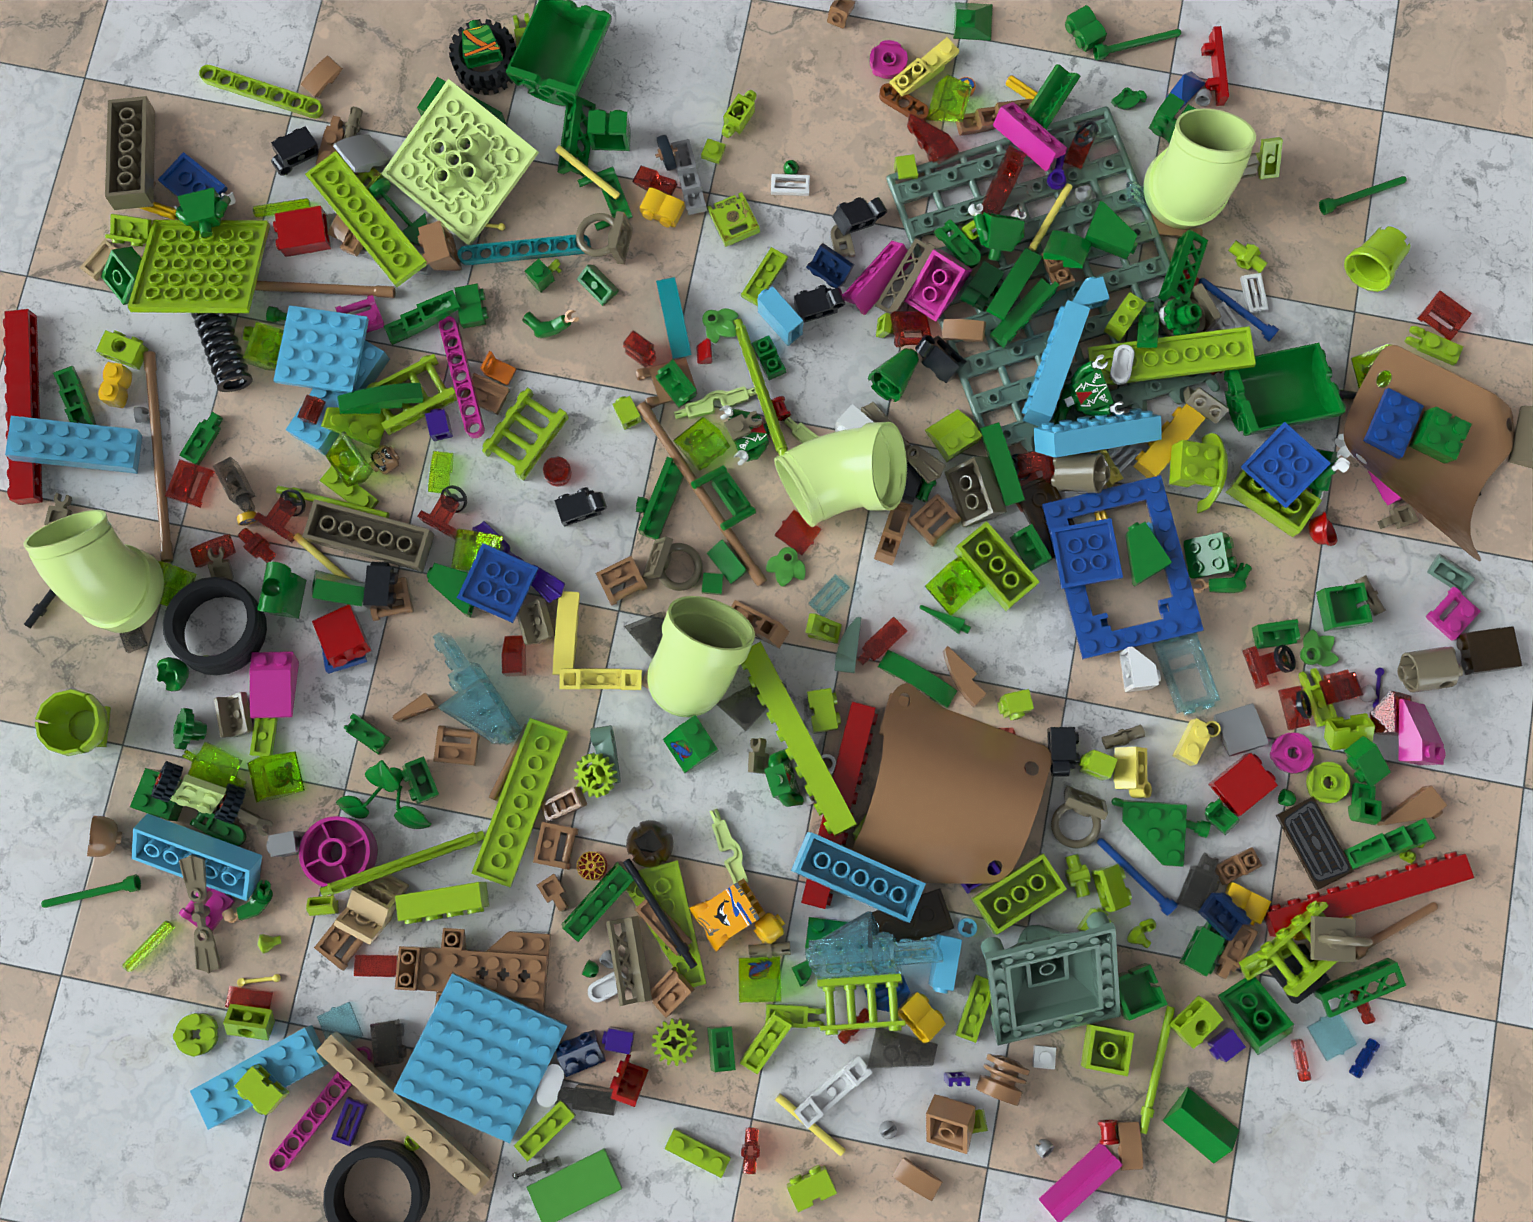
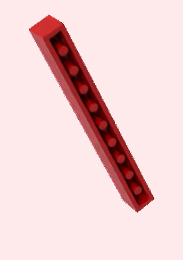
M29 309L4 311L3 326L5 337L3 338L6 352L4 356V364L6 366L4 381L7 393H5V401L7 403L5 418L8 426L6 439L8 438L11 416L40 419L37 315ZM7 457L9 464L7 469V477L9 479L7 494L9 500L18 505L42 503V464L12 461Z
M852 702L832 777L849 810L852 804L856 805L858 793L855 792L856 785H861L863 773L860 772L861 765H866L868 753L865 752L866 745H871L873 733H870L871 725H876L878 714L875 713V707ZM823 815L818 835L839 845H846L848 833L844 832L836 837L833 833L829 834L823 824L826 822ZM807 878L801 903L826 909V905H831L833 894L830 893V888Z
M1457 851L1445 853V858L1438 859L1437 857L1425 859V863L1418 865V863L1405 865L1406 869L1398 871V868L1385 871L1386 875L1381 877L1375 874L1365 877L1366 881L1359 883V880L1347 882V887L1344 888L1334 886L1327 888V893L1313 892L1307 894V898L1300 900L1298 897L1287 900L1288 904L1280 906V903L1270 905L1264 920L1269 935L1276 937L1275 934L1280 929L1287 928L1292 924L1291 920L1295 916L1302 915L1307 911L1306 907L1314 901L1326 902L1329 905L1322 911L1326 917L1342 918L1474 878L1467 855L1457 854Z

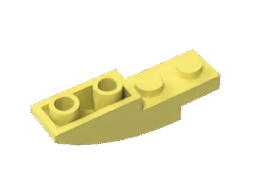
M946 37L921 59L918 57L890 81V84L902 97L915 91L942 72L945 65L959 54V49Z

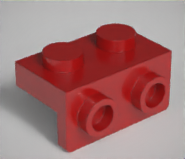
M627 1054L625 1060H620L616 1071L619 1073L618 1077L614 1076L611 1082L610 1089H613L611 1099L635 1107L649 1069L629 1063L631 1055Z

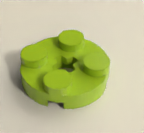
M1319 763L1311 767L1307 775L1306 785L1308 793L1319 802L1336 803L1348 794L1350 778L1337 763ZM1327 777H1329V781L1333 782V785L1329 786V788H1326V785L1323 783Z
M207 1013L187 1015L177 1024L176 1030L173 1033V1040L176 1042L178 1049L186 1055L195 1057L212 1050L218 1041V1024ZM199 1029L201 1031L199 1033L201 1038L194 1039L192 1032Z

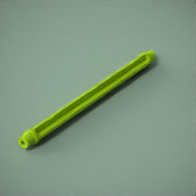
M742 319L734 320L736 335L776 452L781 456L785 454L788 447L780 429V424L751 345L746 326L743 325Z
M483 831L472 832L454 840L328 883L327 886L319 888L322 897L330 894L332 896L352 887L477 844L478 841L484 840L485 836Z

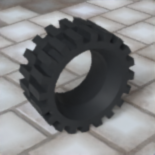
M478 19L481 26L489 25L500 48V52L503 54V61L496 68L486 72H478L472 68L467 69L463 57L462 31L464 29L462 27L458 29L459 36L454 34L452 37L453 43L449 45L451 51L449 52V57L456 76L461 84L464 83L466 89L470 91L472 88L476 94H479L480 90L483 91L484 95H489L490 90L497 94L499 93L498 88L502 87L503 90L508 88V81L511 84L513 83L506 74V70L517 47L512 34H509L505 26L502 28L499 22H495L492 25L489 19L482 23L481 19ZM468 22V23H466V26H467L466 29H470V27H469V22Z

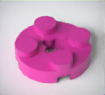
M892 40L882 41L870 53L869 62L872 73L884 79H893L906 68L908 55L898 42ZM887 56H889L894 61L887 63L884 59H887Z
M1286 733L1274 740L1271 746L1270 758L1281 771L1295 774L1305 771L1314 760L1313 746L1310 740L1300 733ZM1288 749H1296V758L1289 757Z

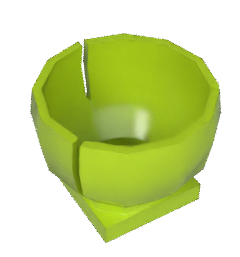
M76 689L54 693L40 705L36 715V720L48 722V724L35 722L37 737L48 750L65 756L88 753L95 747H107L111 707L103 706L92 694Z

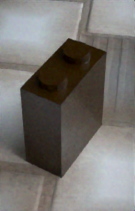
M1514 626L1466 632L1457 637V648L1461 653V666L1465 671V675L1514 669L1522 666Z

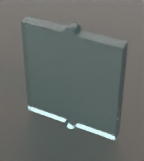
M350 1002L337 1008L332 1007L330 1011L317 1016L325 1039L336 1031L349 1043L363 1036Z
M1340 1014L1331 1018L1327 1016L1320 1017L1317 1022L1307 1027L1326 1061L1339 1054L1343 1055L1344 1051L1357 1045Z

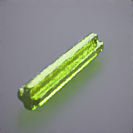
M308 198L256 205L253 206V214L255 217L275 215V213L309 208L311 203Z
M164 921L123 963L122 967L127 972H132L172 932L175 926L170 921Z

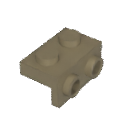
M1188 386L1183 392L1184 402L1215 424L1229 411L1226 405L1200 387L1193 390Z
M538 598L527 605L521 606L517 618L525 645L540 644L555 636L545 598Z
M246 692L214 698L221 738L238 737L253 732Z

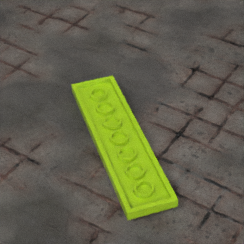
M336 151L305 173L307 178L396 287H399L426 266L427 262Z
M1250 326L1158 338L1157 348H1137V341L1093 346L1087 349L1089 362H1095L1097 356L1101 354L1104 355V358L1098 360L1100 364L1108 362L1107 366L1101 369L1107 385H1115L1110 378L1114 351L1123 344L1131 346L1134 350L1130 379L1126 383L1249 368L1256 365Z
M529 718L471 874L507 887H512L569 731Z

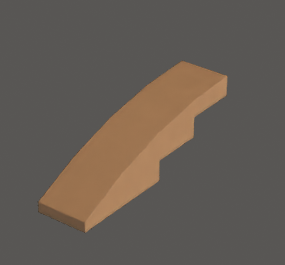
M1032 99L998 102L995 107L979 108L975 113L957 115L955 122L959 136L995 130L996 128L993 126V123L1001 106L1014 102L1026 112Z

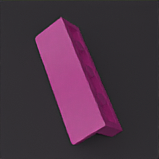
M1014 102L1001 106L993 126L1043 170L1048 171L1054 159L1064 155L1068 148Z
M891 240L843 294L844 300L855 304L861 314L865 315L879 300L908 252L905 245ZM911 263L905 264V266L903 267V271H905Z
M1098 1143L1039 1197V1201L1057 1222H1062L1114 1174L1122 1164L1105 1145Z

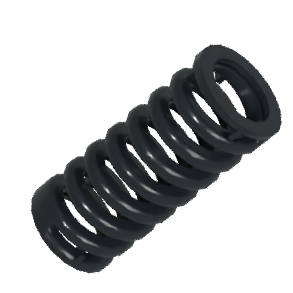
M191 313L192 318L195 320V327L198 329V336L201 338V344L204 347V353L208 357L207 361L211 366V373L214 375L217 390L220 392H234L249 386L253 379L251 374L247 373L248 365L243 363L245 356L241 354L242 348L237 344L238 337L234 335L235 328L230 326L232 320L227 316L228 313Z

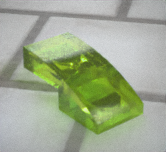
M433 451L428 492L441 493L444 488L450 486V473L453 471L454 453Z

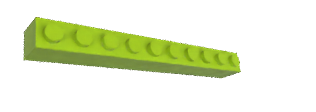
M761 641L752 645L748 657L741 663L743 670L748 669L751 676L747 678L751 686L758 688L760 694L757 697L761 705H766L769 709V712L766 714L771 724L776 723L779 730L775 732L780 741L786 742L788 748L785 751L789 759H795L798 765L795 767L799 778L804 777L807 785L804 787L809 797L814 796L817 802L814 804V807L819 816L824 815L826 822L823 824L829 834L833 833L836 837L857 826V823Z

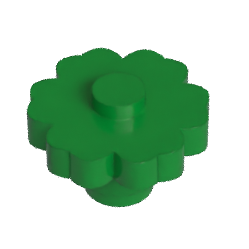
M1184 296L1168 301L1164 308L1167 314L1164 317L1167 328L1169 330L1173 329L1175 336L1195 333L1200 326L1199 318L1202 315L1200 306L1191 303V299Z
M181 708L180 714L177 715L173 729L175 749L186 750L191 740H204L206 736L207 724L194 720L193 709Z

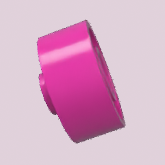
M339 816L327 817L313 824L304 834L299 848V860L304 873L311 881L322 887L327 886L328 883L371 869L375 866L378 855L377 842L372 831L361 821ZM339 843L342 847V856L338 861H334L331 856V850L335 844Z

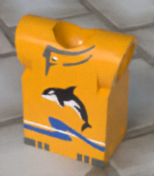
M744 878L712 899L689 907L696 921L705 928L707 939L715 952L733 935L766 914Z

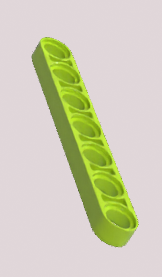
M204 65L199 70V76L207 85L313 119L321 117L324 112L323 106L315 98L212 65ZM213 71L211 78L207 79L204 77L206 72ZM231 77V81L228 84H222L223 78ZM241 83H248V87L246 89H239ZM265 88V94L257 95L258 89ZM279 93L284 95L282 100H274L275 95ZM295 99H300L301 104L293 107L292 102ZM312 105L319 106L316 112H310L309 108Z

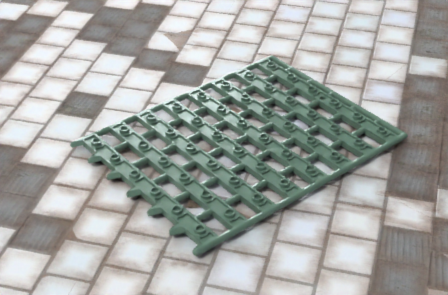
M1101 107L1051 123L1047 128L1048 132L1068 126L1069 130L1054 134L1053 136L1068 148L1066 153L1077 150L1082 162L1080 165L1063 170L1066 183L1073 186L1072 189L1090 184L1095 198L1067 207L1064 201L1045 236L1051 235L1052 230L1063 231L1066 229L1068 233L1078 235L1075 227L1092 221L1100 201L1104 202L1115 213L1140 206L1145 221L1129 227L1137 234L1135 242L1138 245L1153 241L1159 256L1130 265L1128 258L1126 260L1119 257L1122 268L1095 277H1103L1108 294L1131 287L1133 294L1143 301L1154 302V312H1158L1159 315V311L1165 302L1158 298L1159 295L1144 300L1138 284L1166 276L1170 260L1109 107ZM1104 115L1105 119L1095 121L1098 124V132L1095 138L1086 146L1113 138L1118 153L1090 161L1084 148L1086 146L1079 147L1074 143V136L1081 127H1076L1075 124ZM1089 125L1088 127H1086V128L1081 132V134H1082L1086 129H1089L1092 125ZM1008 138L918 165V174L922 172L925 174V176L918 177V179L896 184L895 181L900 180L897 172L886 177L910 245H912L915 238L933 234L936 229L945 226V222L949 219L957 226L974 220V216L970 215L968 208L974 204L977 210L976 206L979 203L983 205L981 214L984 212L996 214L1018 206L1020 213L1024 211L1027 215L1023 219L1025 221V236L1018 245L1029 241L1032 242L1048 213L1031 218L1026 204L1052 195L1057 200L1063 188L1054 190L1048 186L1047 177L1053 172L1052 167L1045 171V176L1017 184L1012 170L1035 162L1017 146L1004 150V146L1013 144ZM1078 138V143L1084 142L1083 139ZM995 149L997 151V153L981 157L972 161H968L967 159L969 157H973ZM1002 159H1007V160H1008V163H1007V164H1003V163L1001 162V160H1002ZM957 161L961 162L959 165L934 173L931 170ZM1005 172L1010 187L981 196L976 181ZM1126 172L1132 187L1103 196L1098 181ZM969 184L974 196L973 199L945 207L941 192ZM933 195L938 210L908 218L904 204ZM948 232L947 235L950 237L953 233ZM979 237L970 240L979 250L981 257L989 254L990 249L981 245ZM1039 244L1035 251L1040 256L1043 253L1041 244ZM919 245L913 251L915 258L922 255ZM946 246L937 248L956 258ZM1091 246L1083 266L1086 279L1094 276L1088 261L1110 255V253ZM1002 251L998 261L1000 265L998 269L1005 272L1002 280H1005L1015 263L1008 265ZM1041 259L1029 280L1045 276L1047 283L1052 285ZM969 275L965 284L949 306L963 302L960 300V297L974 276L971 277ZM1085 280L1076 282L1072 287L1056 291L1054 296L1033 318L1059 311L1060 306H1065L1067 300L1073 301ZM1178 286L1177 290L1183 293L1181 288ZM1020 296L1018 297V299L1016 300V302H1015L1014 305L1012 306V308H1011V310L1009 311V313H1010V312L1014 309V307L1021 301ZM1146 304L1140 312H1145ZM1106 306L1098 307L1100 314L1086 319L1074 354L1077 362L1071 363L1064 385L1071 383V378L1078 367L1089 362L1088 358H1084L1079 343L1106 335L1107 333L1104 332V329L1117 309L1107 311ZM975 308L977 314L964 319L986 322L985 337L990 350L964 358L967 362L958 371V376L978 430L980 431V428L985 427L982 414L1011 405L1017 422L1001 426L1007 446L1021 443L1028 452L1032 453L1035 451L1034 428L1039 426L1023 421L1024 416L1019 402L1028 399V393L1035 377L1031 376L1011 383L1005 367L1031 358H1035L1037 366H1039L1051 330L1034 335L1030 322H1028L1023 328L1027 338L1009 343L1005 348L1002 346L997 347L996 341L990 337V333L1002 320L987 311L984 312V309L980 311ZM944 313L938 320L942 330L944 319H946ZM1140 313L1131 326L1138 324ZM1165 333L1158 335V338L1168 337ZM1108 335L1111 344L1120 343L1118 340ZM946 340V343L958 353L955 343L963 340ZM998 369L1003 386L974 395L968 379ZM1214 372L1154 379L1137 383L1131 382L1127 383V386L1109 391L1114 402L1110 405L1114 406L1117 402L1122 401L1124 404L1117 405V410L1132 406L1133 409L1140 408L1142 411H1147V401L1167 394L1176 404H1181L1184 401V389L1188 386L1192 387L1205 382L1213 392L1219 391L1220 386ZM1057 406L1055 407L1053 416H1052L1051 420L1049 421V423H1053L1052 420H1053V418H1054V415H1055ZM1072 406V409L1068 411L1066 420L1074 422L1079 417H1089V419H1092L1095 416L1085 415L1083 411H1077L1075 406Z

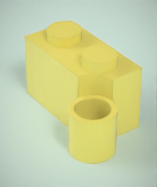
M1197 718L1190 720L1172 756L1189 766L1196 765L1209 739L1220 734L1221 727L1216 721L1205 723ZM1208 724L1214 728L1213 735L1208 733Z
M1116 747L1113 756L1118 759L1113 777L1115 789H1129V794L1132 798H1149L1152 794V787L1147 781V748Z

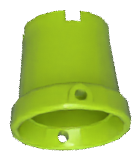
M1387 226L1385 230L1381 229L1382 227L1378 228L1361 247L1355 248L1345 258L1344 268L1346 274L1355 284L1368 291L1379 292L1386 290L1394 280L1396 270L1410 251V243L1407 245L1404 241L1407 238L1406 235L1399 229Z

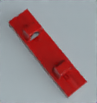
M1214 26L1209 35V43H1204L1201 48L1202 56H1211L1213 78L1207 79L1205 89L1215 91L1216 106H1224L1229 98L1222 27Z

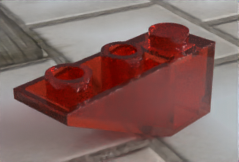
M913 114L909 115L907 128L911 134L916 136L919 147L926 151L929 162L932 161L934 163L937 161L939 165L958 154L959 149L949 134Z

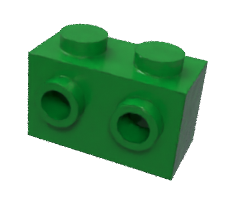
M1362 736L1344 750L1348 758L1346 760L1347 763L1355 770L1354 776L1361 783L1365 782L1370 787H1373L1391 773L1377 745L1365 736Z
M424 756L402 766V778L404 782H409L411 787L408 790L412 801L416 800L417 805L439 795Z

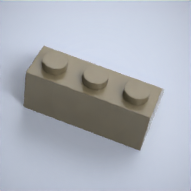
M1521 406L1508 462L1533 469V406Z
M988 456L973 457L945 471L963 527L993 519L1007 512Z

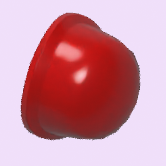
M1326 511L1310 520L1308 530L1310 537L1315 543L1334 546L1337 543L1336 531L1328 520Z

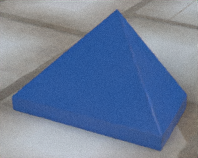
M1192 71L1185 73L1170 91L1185 101L1180 110L1205 85V82Z
M903 975V983H898V987H896L898 1008L910 994ZM886 984L877 985L875 989L877 1010L890 1012L888 988H886Z

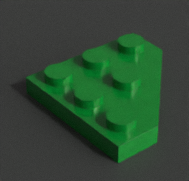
M1123 800L1122 822L1162 865L1184 867L1187 804Z

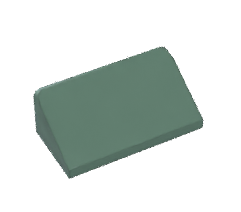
M1441 554L1437 555L1427 573L1449 587L1458 588L1462 594L1475 580L1474 575Z

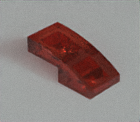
M642 165L632 181L635 185L646 191L650 187L671 196L677 186L676 180L659 175L657 170Z
M226 534L191 548L190 552L195 567L201 568L212 562L208 557L209 548H212L213 554L219 555V548L223 547L225 551L223 559L235 554L236 550L231 535Z
M229 985L225 1007L229 1008L230 1004L270 1009L273 991Z

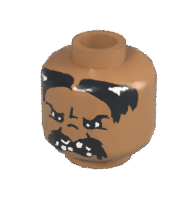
M382 445L370 454L372 461L369 464L375 472L380 471L382 474H388L399 466L398 460L400 457L392 446Z

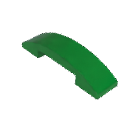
M887 650L878 665V668L908 684H912L917 690L928 695L930 699L945 708H948L957 693L955 688L942 679L890 650Z

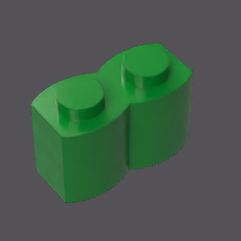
M1088 5L1067 15L1065 28L1069 34L1075 37L1078 48H1082L1084 52H1087L1094 45L1105 42L1107 33Z
M478 283L454 287L455 296L460 306L458 314L463 329L486 325V319L489 318L487 307H483L482 300H486L484 289H480Z

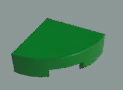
M810 958L791 967L800 987L805 985L811 976L812 962Z

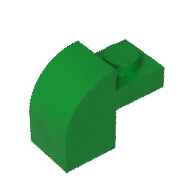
M1356 782L1352 785L1351 805L1348 806V814L1351 821L1376 825L1381 821L1382 801L1375 800L1376 786L1370 787L1369 785Z

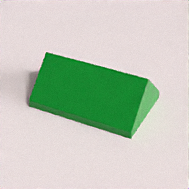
M1189 1087L1185 1089L1162 1120L1213 1164L1233 1151L1239 1132L1236 1126Z

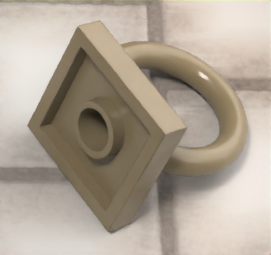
M617 211L615 218L609 214L595 213L586 217L579 224L576 232V241L579 248L589 256L602 257L612 253L617 264L625 265L633 228L624 212ZM596 221H605L612 226L608 233V245L601 249L590 248L584 241L586 228Z
M1200 283L1193 288L1190 295L1191 303L1198 304L1202 310V315L1199 318L1200 326L1195 333L1210 331L1222 317L1205 287ZM1159 319L1162 331L1168 337L1175 336L1173 330H1169Z
M667 536L656 539L642 577L649 580L659 578L666 587L676 591H684L693 587L699 581L702 574V560L698 552L693 547L684 543L672 544L673 539ZM675 551L686 552L694 562L695 569L692 577L683 583L670 580L665 573L671 561V553Z
M1067 785L1064 791L1065 803L1055 810L1051 819V830L1054 837L1064 846L1083 848L1092 844L1100 833L1101 819L1105 820L1108 815L1106 801ZM1073 809V811L1082 816L1091 817L1093 827L1087 837L1081 840H1072L1062 834L1059 821L1061 816L1068 810Z
M1311 916L1312 960L1355 962L1356 946L1369 947L1373 944L1371 938L1356 936V919Z

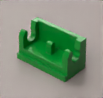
M671 360L657 371L658 375L655 378L678 408L696 397L697 389L674 360Z
M1032 524L1017 531L1010 537L1021 559L1030 571L1037 569L1052 559Z
M1298 619L1258 624L1252 627L1256 649L1296 644L1297 640H1300Z
M352 713L350 716L351 722L348 725H344V729L379 755L391 738L361 716Z
M732 1026L707 1027L711 1071L716 1073L736 1070Z

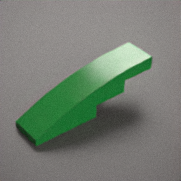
M1025 247L986 311L1004 320L1040 263L1042 256Z
M453 290L416 304L417 308L401 314V319L384 325L390 343L394 345L408 339L460 309Z
M74 366L54 372L53 375L60 388L58 392L66 407L64 410L69 421L96 425L90 404Z
M399 383L353 391L352 393L337 396L340 414H381V409L402 408V403H422L423 393L420 383Z
M997 422L980 428L986 452L1005 506L1024 501V495L1000 423Z
M1424 818L1405 827L1403 825L1386 834L1380 833L1344 850V853L1352 868L1356 870L1411 850L1436 839V836Z

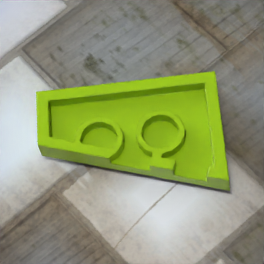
M327 407L321 427L369 446L379 448L384 432V427L381 423L386 418L382 411L381 414H340L338 407Z

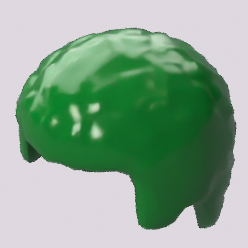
M172 657L163 658L157 663V681L164 682L167 691H180L189 676L188 666L180 659Z

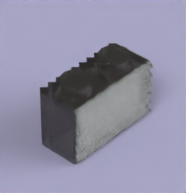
M399 1019L370 1024L374 1067L404 1062V1058L407 1056V1049L405 1045H402L401 1036H404L403 1023H400Z

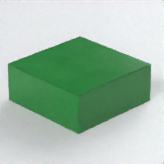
M703 572L702 594L722 595L724 575Z

